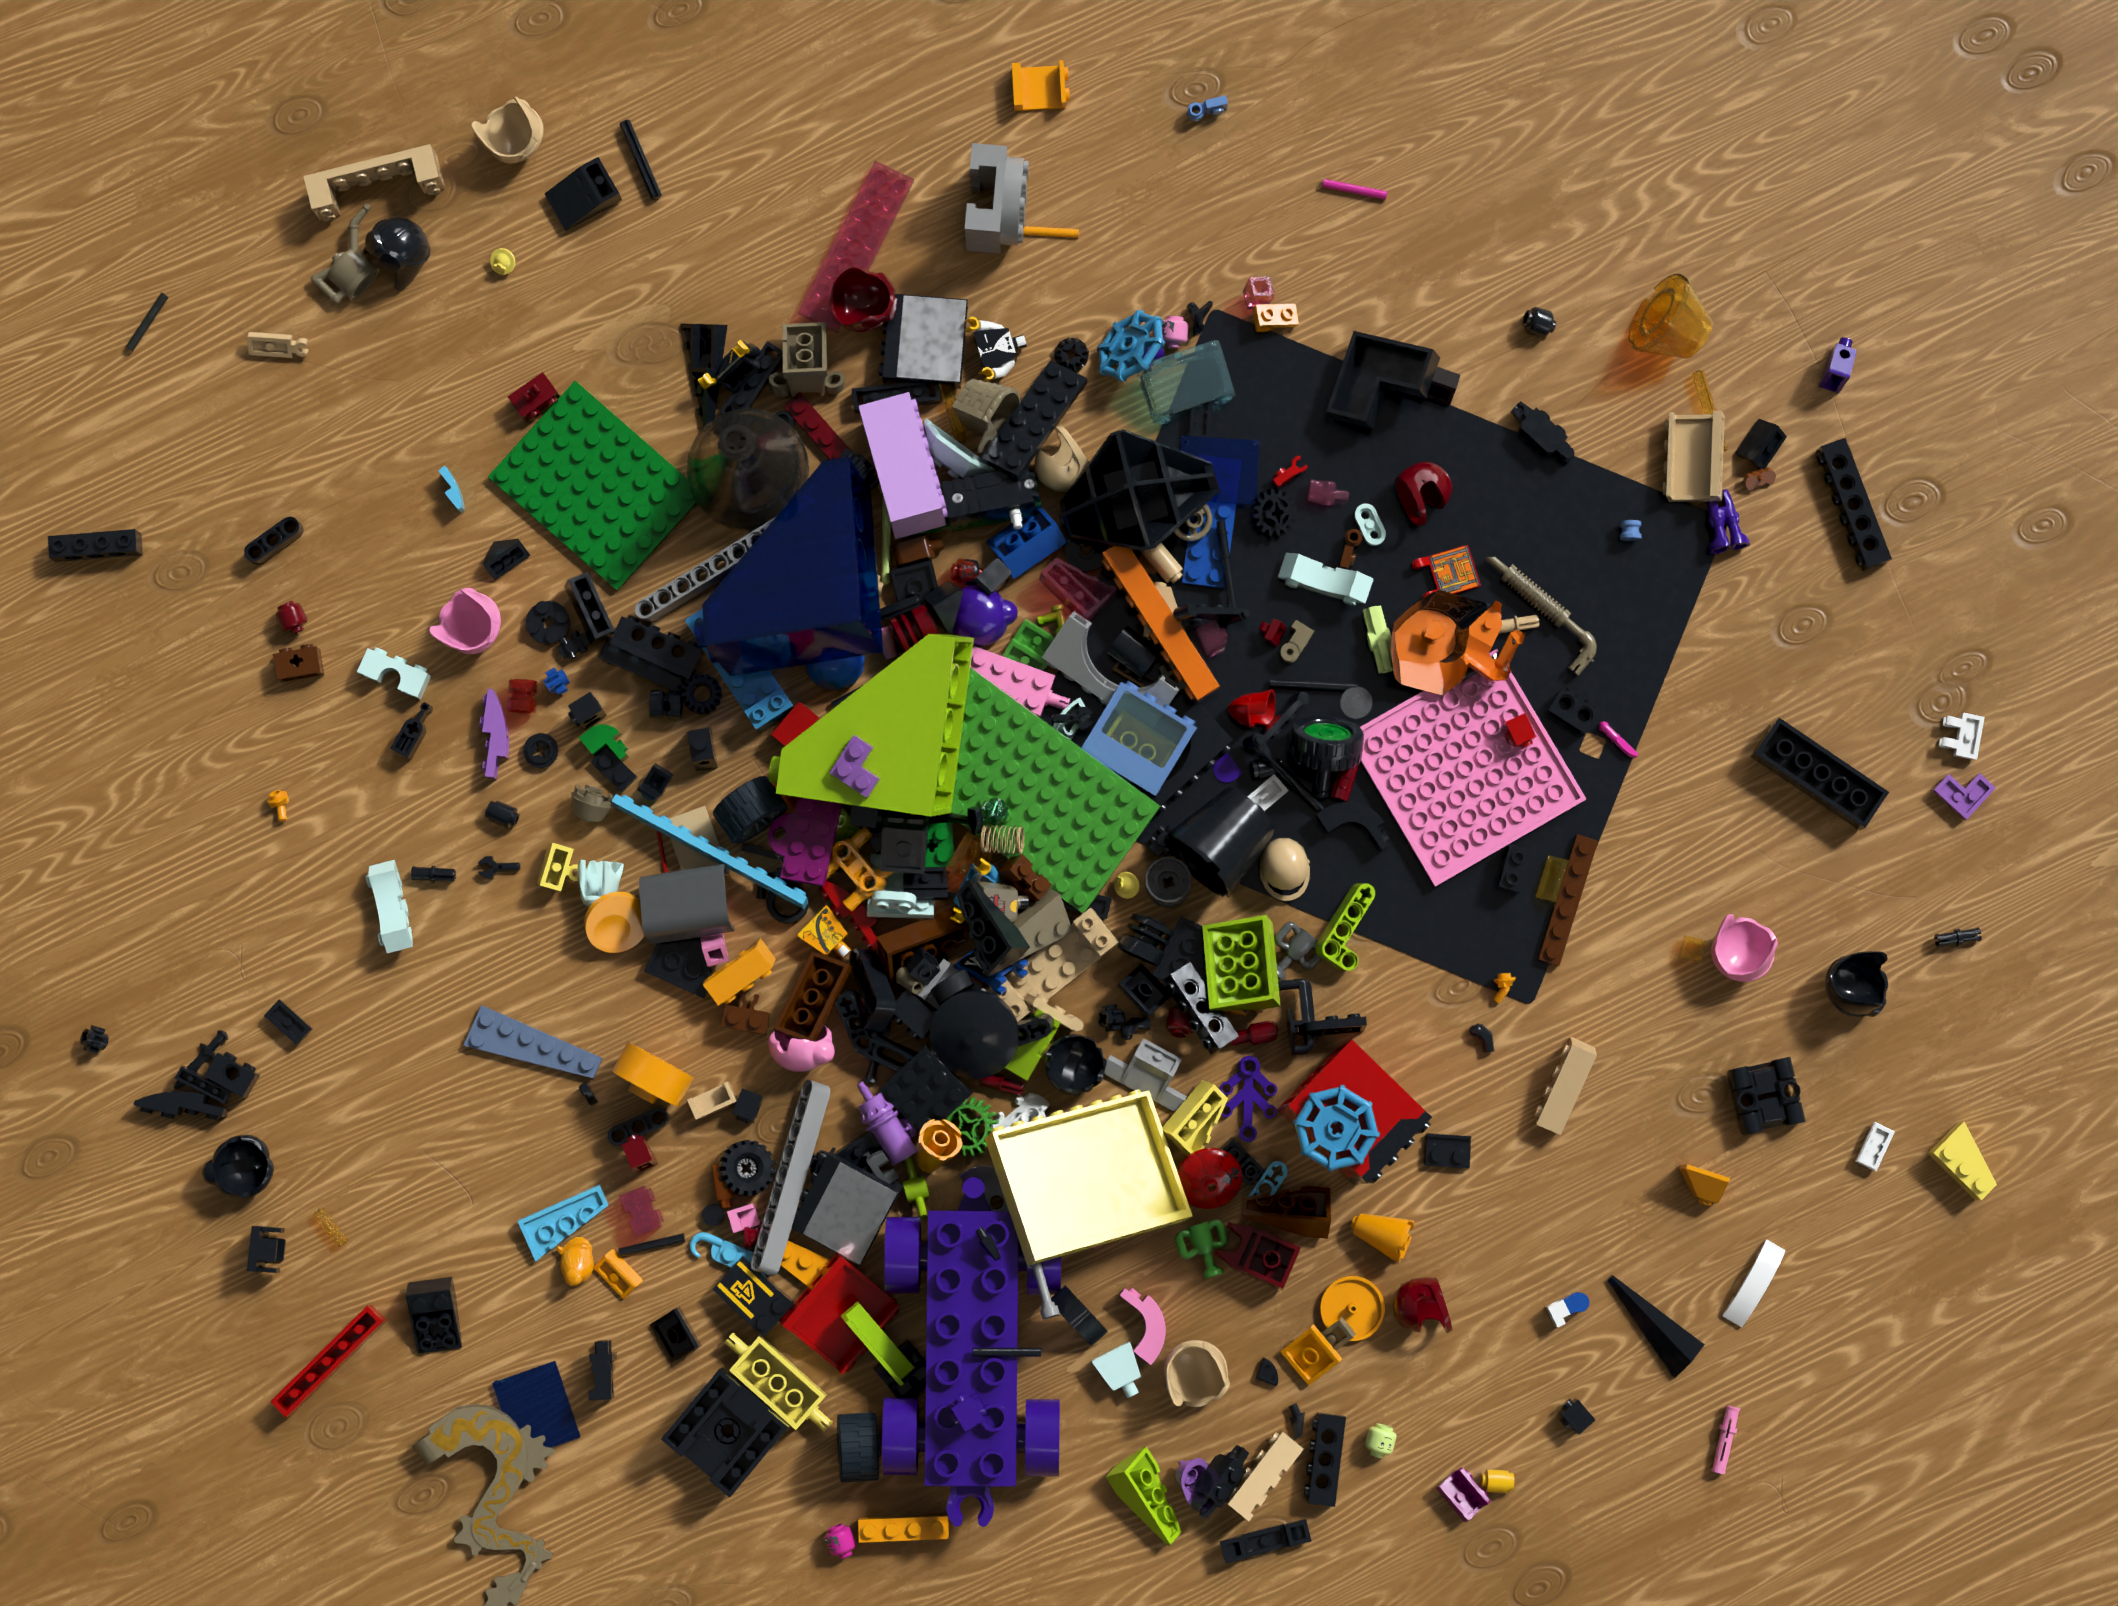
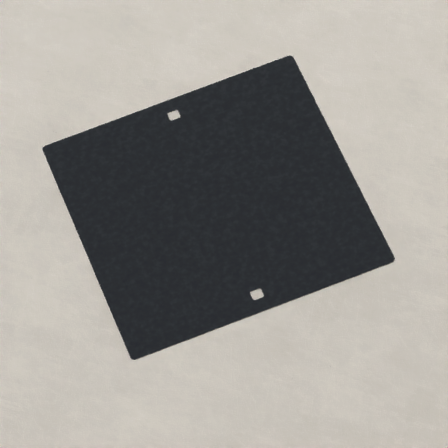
M1213 310L1207 318L1204 330L1199 337L1156 442L1196 457L1205 455L1242 460L1230 560L1238 608L1249 610L1250 617L1246 621L1228 626L1221 625L1219 620L1202 619V627L1190 631L1185 629L1220 685L1218 690L1200 700L1199 704L1233 739L1230 744L1232 748L1227 753L1232 757L1243 775L1232 782L1225 783L1216 778L1214 765L1207 771L1202 769L1198 773L1200 776L1198 780L1192 785L1187 783L1182 788L1184 792L1176 800L1171 798L1166 802L1168 807L1159 815L1157 813L1154 815L1137 841L1150 847L1151 844L1148 841L1153 836L1157 838L1160 835L1157 831L1161 826L1166 828L1170 825L1175 828L1225 788L1232 787L1249 796L1272 776L1270 775L1260 780L1251 777L1250 761H1254L1255 758H1265L1253 749L1248 750L1243 746L1244 738L1258 734L1264 726L1255 725V728H1249L1241 725L1231 717L1227 709L1233 700L1245 694L1273 689L1275 693V718L1290 703L1292 695L1300 692L1308 693L1310 697L1309 702L1306 705L1300 706L1293 713L1295 717L1289 723H1284L1279 728L1281 730L1279 734L1273 739L1269 738L1265 743L1270 752L1277 759H1281L1283 765L1312 793L1314 790L1315 769L1298 764L1291 758L1289 752L1291 729L1296 721L1310 716H1332L1346 719L1361 727L1424 691L1399 683L1394 676V670L1378 674L1373 651L1371 652L1367 640L1368 631L1362 611L1369 607L1381 605L1386 627L1389 628L1392 637L1394 623L1410 607L1422 600L1426 592L1437 590L1429 566L1414 570L1412 562L1418 558L1468 545L1481 586L1456 594L1488 604H1493L1497 600L1502 604L1501 620L1512 619L1514 616L1519 618L1537 615L1539 618L1538 628L1520 630L1523 634L1525 633L1524 641L1518 645L1509 667L1512 669L1511 672L1586 797L1585 801L1510 843L1531 850L1520 893L1513 894L1496 889L1507 846L1434 887L1361 761L1348 802L1367 806L1383 819L1384 823L1378 829H1383L1390 840L1388 841L1389 846L1381 852L1368 833L1362 827L1355 824L1341 825L1326 834L1315 817L1318 812L1278 772L1275 775L1288 789V792L1264 811V813L1275 828V833L1269 842L1277 838H1290L1297 841L1303 847L1307 860L1309 859L1310 879L1305 892L1294 900L1281 902L1330 922L1354 884H1370L1375 889V897L1354 932L1497 992L1500 989L1498 984L1494 982V979L1498 978L1497 974L1511 973V977H1516L1512 986H1510L1507 996L1523 1003H1531L1536 998L1549 963L1538 960V956L1575 837L1579 834L1597 840L1599 843L1633 759L1626 755L1614 742H1611V739L1604 732L1599 730V723L1607 722L1636 751L1715 557V554H1710L1709 544L1714 540V530L1708 522V511L1688 502H1669L1666 495H1663V492L1576 456H1573L1571 461L1563 463L1555 455H1552L1550 458H1544L1518 432L1452 405L1449 406L1429 398L1386 389L1373 429L1333 420L1326 410L1343 360L1272 331L1257 332L1255 324L1221 310ZM1191 395L1213 397L1210 441L1188 440ZM1296 456H1300L1301 459L1296 462V466L1302 468L1307 465V470L1296 475L1291 481L1279 488L1282 490V493H1289L1288 499L1295 500L1291 504L1292 507H1297V510L1293 511V515L1297 516V519H1291L1294 526H1287L1288 532L1282 533L1280 531V536L1273 534L1271 536L1265 535V532L1258 531L1259 526H1253V522L1256 519L1250 517V515L1255 510L1250 507L1256 506L1257 503L1254 501V498H1261V491L1267 493V489L1276 490L1272 485V481L1275 478L1273 475L1282 468L1285 470L1290 468L1292 460ZM1423 461L1432 462L1442 467L1450 476L1453 491L1450 500L1443 509H1437L1425 503L1426 524L1416 526L1411 522L1401 506L1395 487V479L1403 470L1415 463ZM1361 504H1370L1376 509L1386 531V537L1380 545L1371 546L1365 542L1362 536L1360 545L1353 548L1352 553L1356 554L1354 565L1348 568V570L1358 571L1373 578L1366 603L1356 602L1355 606L1343 602L1342 599L1323 595L1300 586L1297 588L1285 585V580L1278 578L1286 553L1300 554L1323 563V566L1334 569L1336 567L1339 568L1345 546L1344 537L1346 532L1350 529L1360 531L1354 518L1357 507ZM1417 509L1416 514L1420 518L1419 511ZM1363 512L1361 514V517L1363 519H1368L1369 515L1368 513ZM1624 520L1641 521L1639 533L1642 534V539L1635 541L1620 540L1622 528L1619 527V522ZM1184 522L1179 529L1188 534L1189 527ZM1173 532L1161 543L1184 571L1187 541L1179 538ZM1376 532L1370 533L1371 538H1378ZM1350 536L1352 541L1357 540L1356 536ZM1132 549L1137 559L1139 560L1141 552ZM1496 557L1508 568L1512 564L1518 568L1517 571L1520 570L1521 574L1524 573V577L1528 576L1527 579H1531L1530 582L1534 581L1533 584H1537V588L1540 586V590H1544L1543 593L1547 592V596L1550 595L1551 599L1554 598V602L1558 601L1557 604L1559 605L1560 603L1561 608L1564 606V610L1570 611L1569 619L1585 632L1591 633L1597 644L1596 654L1593 658L1594 662L1591 661L1579 676L1574 674L1579 665L1573 671L1568 666L1581 653L1580 650L1583 644L1579 641L1580 638L1563 624L1559 628L1554 625L1555 622H1551V618L1548 620V616H1544L1545 613L1541 614V610L1538 611L1537 607L1534 608V604L1530 605L1531 602L1528 603L1527 598L1524 600V596L1521 597V593L1517 594L1518 591H1514V587L1511 589V585H1507L1508 582L1504 583L1500 579L1503 574L1484 558ZM1103 566L1082 614V617L1092 623L1087 635V650L1093 665L1106 679L1117 685H1120L1121 682L1126 684L1127 680L1112 672L1118 660L1107 652L1127 625L1141 636H1143L1144 627L1136 616L1139 614L1136 608H1131L1125 599L1127 594L1124 589L1119 590L1114 583L1113 578H1115L1113 572L1111 570L1107 571ZM1147 572L1153 583H1166L1158 572L1155 575ZM1183 576L1174 584L1171 581L1166 583V587H1171L1177 607L1181 604H1208V607L1224 605L1227 608L1226 587L1225 589L1182 584ZM1273 619H1277L1285 625L1286 630L1277 647L1269 644L1264 638L1265 634L1259 630L1262 621L1271 625ZM1295 620H1298L1314 630V633L1298 659L1293 663H1286L1281 659L1280 651L1282 646L1289 643L1295 632L1291 630V626ZM1511 632L1498 634L1490 652L1495 649L1502 651ZM1156 644V645H1155V646H1157L1159 649L1162 650V648L1160 647L1159 644ZM1160 655L1156 664L1147 673V675L1156 680L1158 676L1162 675L1159 669L1160 666L1165 665L1167 671H1170L1162 655ZM1059 670L1051 688L1053 690L1052 693L1070 698L1069 705L1076 699L1081 698L1085 707L1094 713L1090 715L1091 719L1089 720L1094 721V723L1086 730L1078 729L1071 740L1082 748L1107 705H1104L1095 694L1084 691L1076 681L1067 679L1063 672ZM1270 679L1357 683V692L1269 688ZM1562 688L1565 690L1569 688L1578 694L1577 698L1580 700H1588L1596 705L1595 709L1599 713L1587 732L1606 739L1599 759L1580 752V747L1586 733L1581 736L1545 713ZM1178 691L1169 706L1176 709L1175 714L1181 717L1196 701L1195 699L1190 700L1185 691ZM1559 700L1560 708L1564 710L1569 709L1570 705L1567 700ZM1050 705L1045 706L1041 719L1053 727L1052 715L1061 714L1063 710ZM1115 708L1102 728L1104 734L1108 733L1119 716ZM1578 711V719L1583 722L1587 721V713ZM1163 713L1153 730L1178 745L1187 728ZM1190 740L1165 782L1176 775L1185 764L1189 755ZM1219 754L1214 760L1217 762L1223 756ZM1332 771L1331 787L1329 789V792H1331L1335 778L1334 775H1336V771ZM1330 797L1325 799L1318 798L1325 806L1324 809L1333 804L1342 803V801ZM1262 851L1239 884L1274 898L1267 892L1260 879L1259 862ZM1304 881L1300 886L1291 890H1280L1269 883L1268 885L1274 892L1280 895H1292L1299 891ZM1350 906L1348 908V915L1352 917L1354 909Z

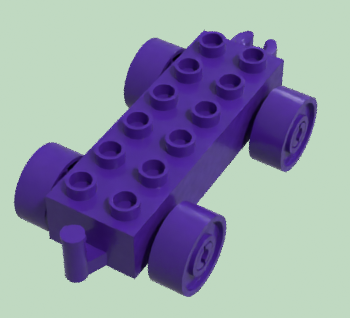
M971 1177L963 1183L962 1190L964 1196L957 1211H928V1240H921V1217H887L885 1230L886 1294H920L921 1270L927 1271L926 1419L925 1422H919L918 1398H884L882 1425L883 1475H917L918 1453L925 1452V1486H951L946 1509L948 1518L956 1527L962 1524L963 1514L960 1511V1503L966 1497H975L979 1500L981 1511L978 1514V1524L982 1527L987 1526L994 1512L991 1486H1016V1453H1025V1476L1059 1477L1060 1399H1026V1422H1017V1357H973L972 1355L973 1348H1018V1271H1027V1295H1040L1033 1267L1032 1265L1027 1266L1009 1211H991L984 1194V1183L979 1178ZM983 1227L988 1236L992 1235L1001 1259L995 1261L979 1244L981 1240L975 1233L979 1228ZM1061 1257L1041 1262L1050 1295H1055L1061 1289ZM965 1394L966 1397L976 1394L985 1407L987 1414L984 1415V1421L965 1432L961 1424L956 1426L950 1414L953 1412L951 1407L955 1405L953 1401Z

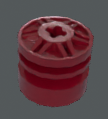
M924 604L911 610L913 617L911 621H908L906 616L901 614L903 625L899 626L895 617L890 619L892 633L903 653L928 634H938Z

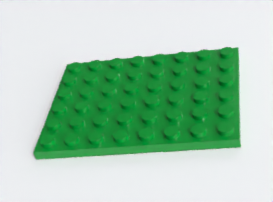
M574 381L557 399L558 402L547 410L488 475V478L613 588L619 591L705 494L578 382Z

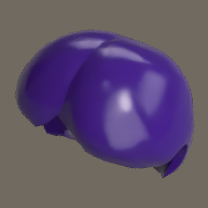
M979 585L962 588L961 590L964 592L952 633L957 636L974 638L973 646H983L997 642L1006 632L1007 626L1017 619L1018 610L1016 605L1011 601L1004 600L998 592L989 595Z

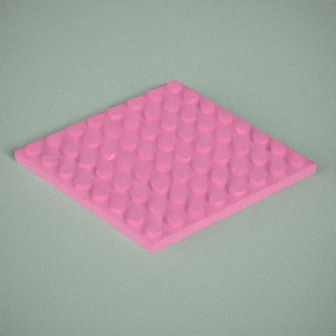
M1495 649L1494 651L1490 652L1489 654H1490V656L1492 657L1493 654H1495V653H1497V652H1499V651H1498V649ZM1512 672L1505 681L1490 682L1479 673H1476L1464 681L1461 680L1458 685L1444 695L1422 691L1360 727L1364 733L1361 763L1434 887L1586 800V797ZM1526 713L1537 737L1532 740V745L1521 749L1520 746L1514 748L1513 744L1509 745L1505 739L1504 733L1506 731L1503 724Z

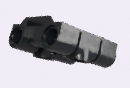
M1791 1057L1727 1071L1741 1134L1748 1135L1761 1132L1767 1128L1806 1122L1802 1103L1799 1102L1801 1100L1800 1087L1796 1082V1078L1793 1077L1795 1074ZM1786 1085H1790L1793 1088V1095L1791 1097H1787L1784 1094V1087ZM1776 1092L1777 1097L1758 1101L1757 1095ZM1744 1094L1750 1098V1104L1747 1107L1741 1104V1097Z

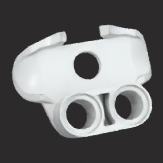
M1029 1093L1025 1097L1016 1098L1015 1103L1020 1106L1007 1117L1004 1116L1003 1112H998L996 1120H999V1124L993 1125V1128L1004 1126V1129L1010 1128L1011 1124L1022 1120L1025 1124L1031 1122L1030 1119L1040 1115L1046 1118L1044 1111L1049 1107L1050 1103L1044 1097L1035 1093Z

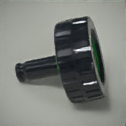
M1332 716L1305 717L1293 724L1289 745L1290 756L1298 764L1315 769L1314 790L1312 791L1314 797L1325 799L1330 796L1329 789L1331 787L1332 771L1348 770L1360 763L1363 752L1364 733L1355 723Z

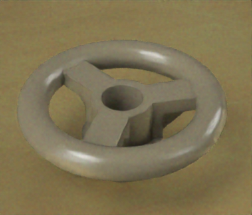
M1207 504L1193 515L1195 518L1194 523L1190 522V518L1185 521L1189 527L1190 535L1185 534L1179 528L1174 531L1179 538L1186 541H1197L1209 532L1212 525V514ZM1205 513V516H1206L1205 526H1204V528H1203L1199 533H1197V529H1196V528H1198V527H1200V526L1202 525V523H1203V515H1202V514Z

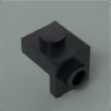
M655 763L637 790L642 793L644 798L656 801L664 794L674 774Z

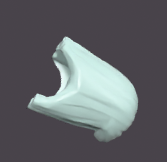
M579 860L577 869L581 900L585 906L589 908L599 897L611 892H618L624 867L623 863L596 862L591 860L586 867V860Z

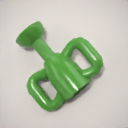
M1214 1219L1208 1223L1206 1221L1186 1228L1187 1230L1179 1231L1175 1235V1243L1182 1258L1190 1259L1197 1254L1203 1256L1207 1268L1203 1273V1279L1224 1273L1222 1268L1215 1266L1211 1255L1212 1249L1225 1247L1228 1243V1235L1221 1220ZM1214 1226L1220 1239L1219 1242L1212 1240L1210 1230ZM1183 1237L1190 1238L1194 1247L1190 1252H1187Z

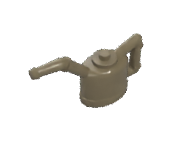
M367 203L352 218L348 226L350 249L340 254L336 253L332 257L331 267L311 277L314 286L318 287L335 304L340 303L345 296L349 300H354L372 284L380 271L375 264L358 250V225L371 209ZM329 277L330 281L333 282L340 290L338 292H334L324 282V279Z

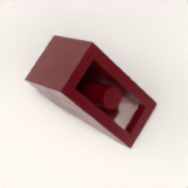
M636 1134L626 1138V1143L621 1144L631 1169L637 1173L658 1164L645 1137Z

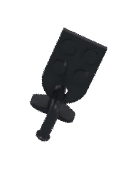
M1293 979L1278 981L1279 991L1299 990L1302 1020L1293 1021L1292 1009H1288L1286 1014L1291 1055H1303L1310 1052L1317 1036L1364 1032L1367 1026L1366 1016L1361 1017L1360 1014H1349L1347 1018L1338 1019L1336 1015L1327 1016L1325 1020L1315 1021L1312 987L1309 980ZM1295 1035L1304 1036L1305 1044L1295 1045Z

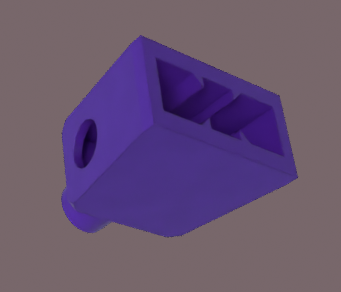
M1842 337L1839 343L1835 344L1828 355L1818 387L1840 393L1850 378L1857 353L1856 349L1851 348L1853 343L1851 339Z

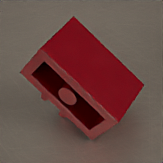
M542 372L510 394L508 399L526 422L527 420L532 421L541 414L540 411L546 407L550 408L557 403L560 395Z

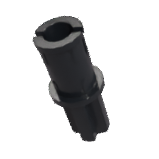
M413 866L411 869V879L425 880L431 883H435V881L454 882L456 870L436 868V866L431 868Z

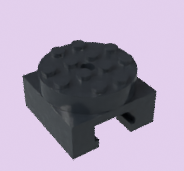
M722 1367L715 1373L661 1440L681 1457L685 1455L711 1477L710 1482L730 1498L790 1425L766 1405L753 1391L747 1389ZM726 1424L733 1425L732 1427L734 1428V1434L730 1437L725 1436L722 1431L723 1426Z

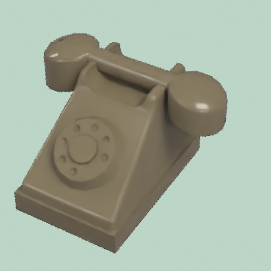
M826 322L783 324V372H774L769 376L770 391L778 397H786L790 393L792 397H795L797 393L818 392L821 396H824L825 391L832 395L840 393L846 384L844 374L839 371L827 374Z

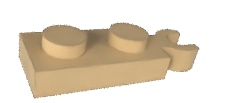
M249 332L247 336L249 355L292 358L294 353L305 357L309 352V349L300 347L307 345L308 339L299 338L297 341H294L292 335Z

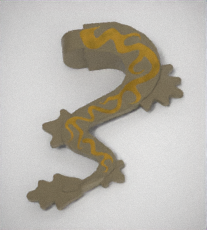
M479 1404L459 1406L427 1428L430 1433L413 1444L412 1447L427 1465L444 1454L449 1458L464 1447L471 1445L486 1447L497 1459V1472L494 1480L475 1509L473 1517L466 1515L460 1517L463 1529L455 1536L454 1542L469 1545L472 1555L475 1556L483 1547L491 1550L521 1549L525 1553L526 1561L521 1572L495 1577L494 1581L497 1586L486 1590L488 1601L484 1606H507L509 1602L517 1606L527 1586V1581L534 1570L541 1569L542 1561L550 1559L553 1554L543 1548L545 1543L543 1539L536 1542L534 1538L527 1534L500 1528L496 1524V1518L517 1491L523 1479L529 1482L535 1480L534 1468H547L548 1464L544 1459L553 1455L555 1450L543 1445V1442L546 1440L544 1435L536 1438L531 1437V1425H526L519 1429L509 1415L497 1408Z

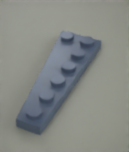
M481 1005L464 1043V1046L590 1078H595L603 1060L602 1057Z

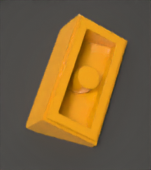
M614 1249L605 1254L594 1266V1270L623 1300L643 1281Z

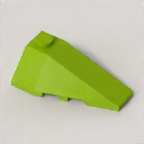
M1147 1446L1116 1464L1106 1476V1479L1117 1496L1169 1546L1179 1536L1181 1529L1173 1506L1167 1502L1165 1496L1167 1492L1166 1486L1160 1482L1158 1476L1160 1472L1159 1466Z

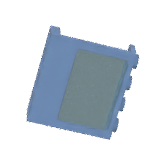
M1127 681L1126 684L1121 682L1083 744L1082 749L1105 766L1157 796L1194 732H1196L1197 727L1194 726L1196 721L1186 715L1183 718L1175 714L1177 710L1168 704H1165L1164 707L1156 703L1158 698L1148 692L1144 696L1137 691L1139 687L1130 681Z

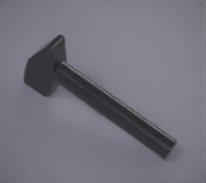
M979 807L968 808L967 816L948 813L931 817L932 820L967 824L970 826L973 835L981 833L983 815Z

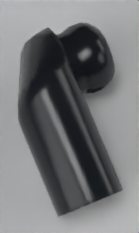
M1130 1018L1121 1027V1037L1124 1040H1130L1138 1029L1150 1030V1019Z
M1477 1023L1472 1025L1469 1029L1470 1035L1472 1037L1477 1036L1482 1040L1483 1052H1495L1492 1032L1483 1024Z

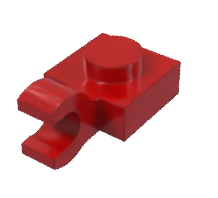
M1296 456L1292 460L1290 468L1287 470L1282 468L1273 475L1275 478L1272 481V485L1275 489L1281 488L1296 475L1307 470V465L1302 468L1296 466V462L1301 459L1300 456Z

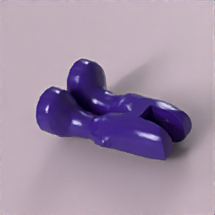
M1723 489V507L1718 508L1717 501H1706L1709 515L1708 522L1714 530V540L1709 544L1710 554L1723 553L1730 546L1732 550H1740L1750 546L1749 538L1742 533L1739 527V514L1735 509L1731 495L1727 489ZM1724 523H1726L1729 528L1730 543L1724 529Z

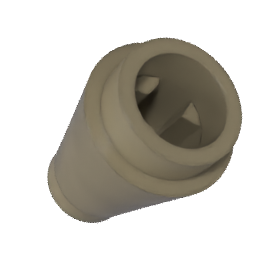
M903 966L897 971L896 981L898 985L914 994L922 992L924 985L909 974L907 966Z

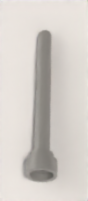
M1041 1262L1033 1264L1032 1267L1043 1305H1041L1042 1310H1040L1042 1319L1060 1315L1058 1305L1055 1306V1303L1051 1301Z

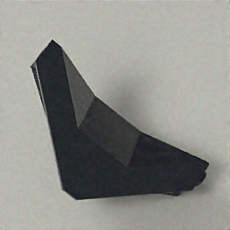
M1123 429L1110 433L1061 499L1059 519L1061 526L1066 527L1069 537L1146 551L1156 548L1218 494L1220 490L1212 462Z

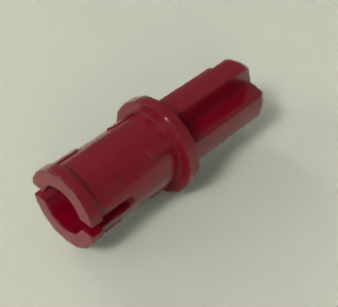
M992 1075L981 1078L979 1086L996 1089L999 1093L1004 1091L1016 1095H1022L1024 1083L1006 1079L1003 1075L1002 1077Z

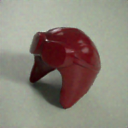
M852 266L843 271L834 282L830 294L829 307L834 318L844 328L855 332H867L880 327L885 322L893 320L897 309L896 291L890 279L883 272L874 273L857 266Z

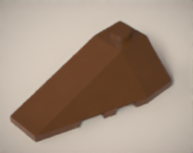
M1306 1186L1301 1187L1299 1191L1290 1192L1288 1189L1276 1195L1265 1193L1242 1197V1217L1304 1237L1328 1239L1331 1225L1330 1188Z

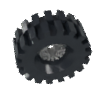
M743 1140L729 1145L726 1150L722 1151V1157L718 1158L717 1161L719 1167L716 1170L717 1173H720V1177H718L719 1182H723V1188L729 1189V1193L737 1194L740 1197H748L761 1193V1191L769 1187V1183H772L774 1179L772 1174L776 1172V1169H773L775 1159H771L772 1153L766 1150L767 1147L764 1144L760 1145L755 1140ZM741 1164H749L750 1166L748 1170L750 1171V1173L746 1172L742 1174L741 1170L743 1168L741 1167Z

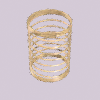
M984 825L982 827V852L986 853L988 850L990 853L992 845V851L995 853L996 828H999V826H991L990 828L988 825ZM992 827L994 828L995 833V850H993L994 833L993 840L991 835ZM1013 827L1008 828V835H1009V842H1010V843H1009V851H1008V848H1007V847H1008V835H1007V843H1006V834H1005V829H1004V831H1003V836H1002V853L1005 852V848H1006V849H1007V853L1009 854V852H1010V844H1011V852H1012V854L1014 853V851H1015V832H1014V831H1015V828H1017L1018 830H1017V836H1016V853H1017V854H1022L1023 849H1024V829H1023V827H1019V828H1018V827H1015V828H1013V834H1014V850H1013V851H1012L1013 834H1012V840H1011V837H1010V829L1013 828ZM986 831V844L984 849V836ZM998 832V837H997V852H998L999 832ZM1000 832V849H1001V832ZM989 835L991 836L990 851H989ZM1005 835V847L1003 852V837Z

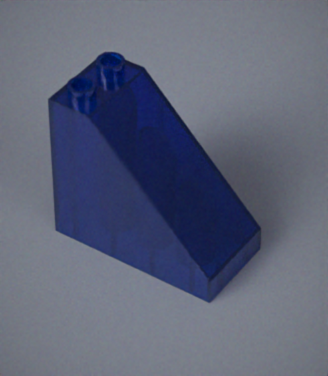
M849 457L822 461L702 604L703 621H698L694 624L696 643L699 648L706 647L711 662L719 663L730 676L883 652L871 490Z

